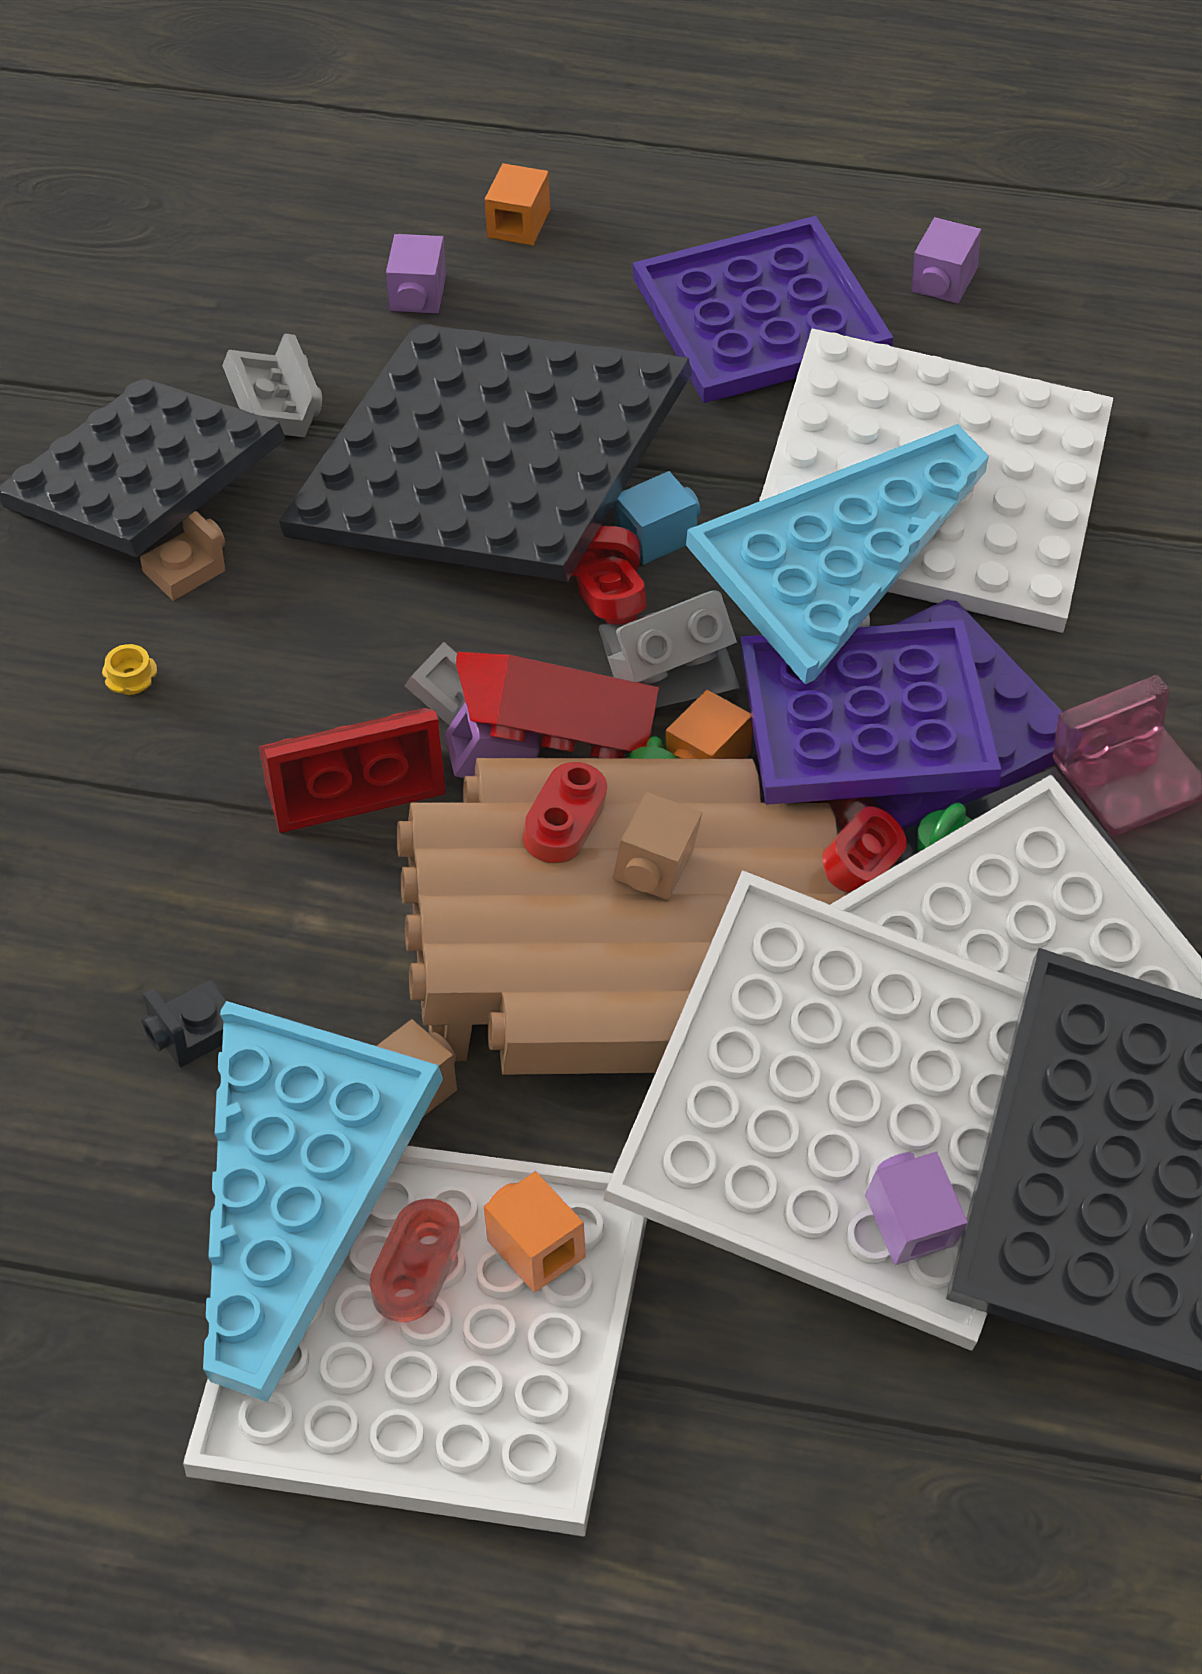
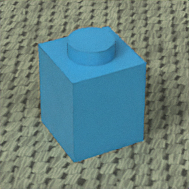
M670 471L622 491L615 502V526L625 528L638 537L641 544L639 561L642 565L686 546L687 530L697 526V517L701 514L700 504L695 493L689 487L684 488Z

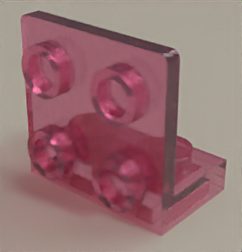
M1158 674L1061 712L1058 715L1053 760L1109 833L1114 836L1202 801L1201 773L1163 728L1170 689Z

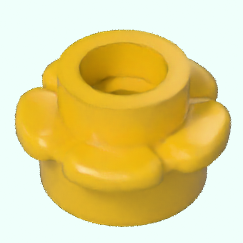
M125 644L114 648L107 654L102 674L103 677L107 678L105 685L111 691L119 694L134 695L144 691L151 685V678H154L157 674V666L154 660L149 658L144 648L134 644Z

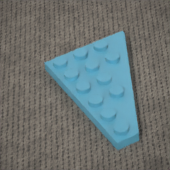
M956 424L687 530L686 546L803 683L807 684L817 678L984 475L989 455L959 424Z
M226 1001L220 1014L224 1024L222 1052H219L218 1071L221 1075V1084L217 1089L215 1135L218 1140L217 1170L213 1172L212 1191L215 1195V1206L211 1211L209 1260L212 1263L211 1295L206 1300V1319L209 1323V1334L204 1341L203 1370L212 1383L268 1402L442 1083L443 1076L439 1065Z

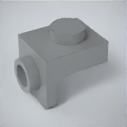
M443 642L409 678L405 687L430 709L436 710L437 715L450 725L466 701L456 667L457 653Z

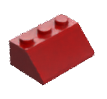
M457 652L456 667L470 721L491 725V737L524 742L526 733L542 736L540 747L573 753L576 743L591 746L590 757L598 759H624L625 752L631 753L640 747H646L650 739L659 687L509 654Z
M422 708L405 713H397L388 717L340 726L327 731L288 738L259 746L265 784L279 833L446 794L439 721L436 710Z

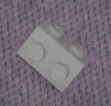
M284 334L275 355L228 350L222 366L239 409L280 422L284 435L305 437L313 417H317L321 411L322 392L316 385L308 366V359L303 354L296 336Z
M711 590L619 627L616 630V635L622 651L607 658L614 678L646 685L666 678L668 670L682 664L694 666L714 659L718 656L717 650L737 643L721 593Z

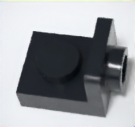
M211 980L168 1003L164 1002L154 988L143 994L148 1017L141 1020L143 1029L152 1046L158 1052L166 1048L180 1068L223 1044L224 1022L220 1014L226 999Z

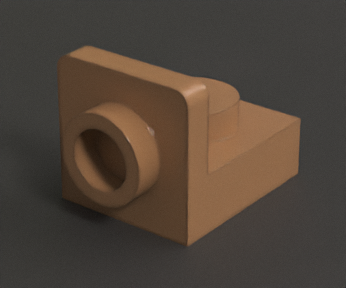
M194 511L182 521L184 529L182 534L140 557L143 572L173 601L226 571L222 551L226 544L224 535L212 519L205 520L197 511Z

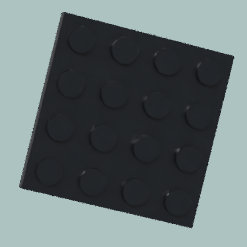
M143 378L128 385L124 393L107 406L92 412L88 416L87 421L71 433L52 442L50 448L31 463L17 468L13 472L12 477L0 485V502L3 507L137 557L286 439L281 424L278 421Z

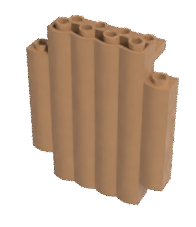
M477 758L474 776H465L463 803H410L408 821H398V857H408L409 867H402L401 898L403 904L412 903L413 915H406L405 945L406 951H417L418 962L410 964V999L421 1000L423 1025H429L430 1035L434 1032L438 1033L450 1044L455 1053L456 1061H467L472 1025L488 1024L490 1050H500L502 1075L656 1073L742 870L829 905L848 894L837 889L829 882L822 862L823 851L837 836L836 821L829 803H783L770 805L761 803L758 773L753 759ZM582 762L589 764L604 775L608 787L604 808L581 850L574 858L562 863H548L533 857L523 844L524 823L528 811L549 775L556 767L564 763ZM646 791L703 812L693 852L669 901L648 892L635 890L627 884L612 879L620 841Z

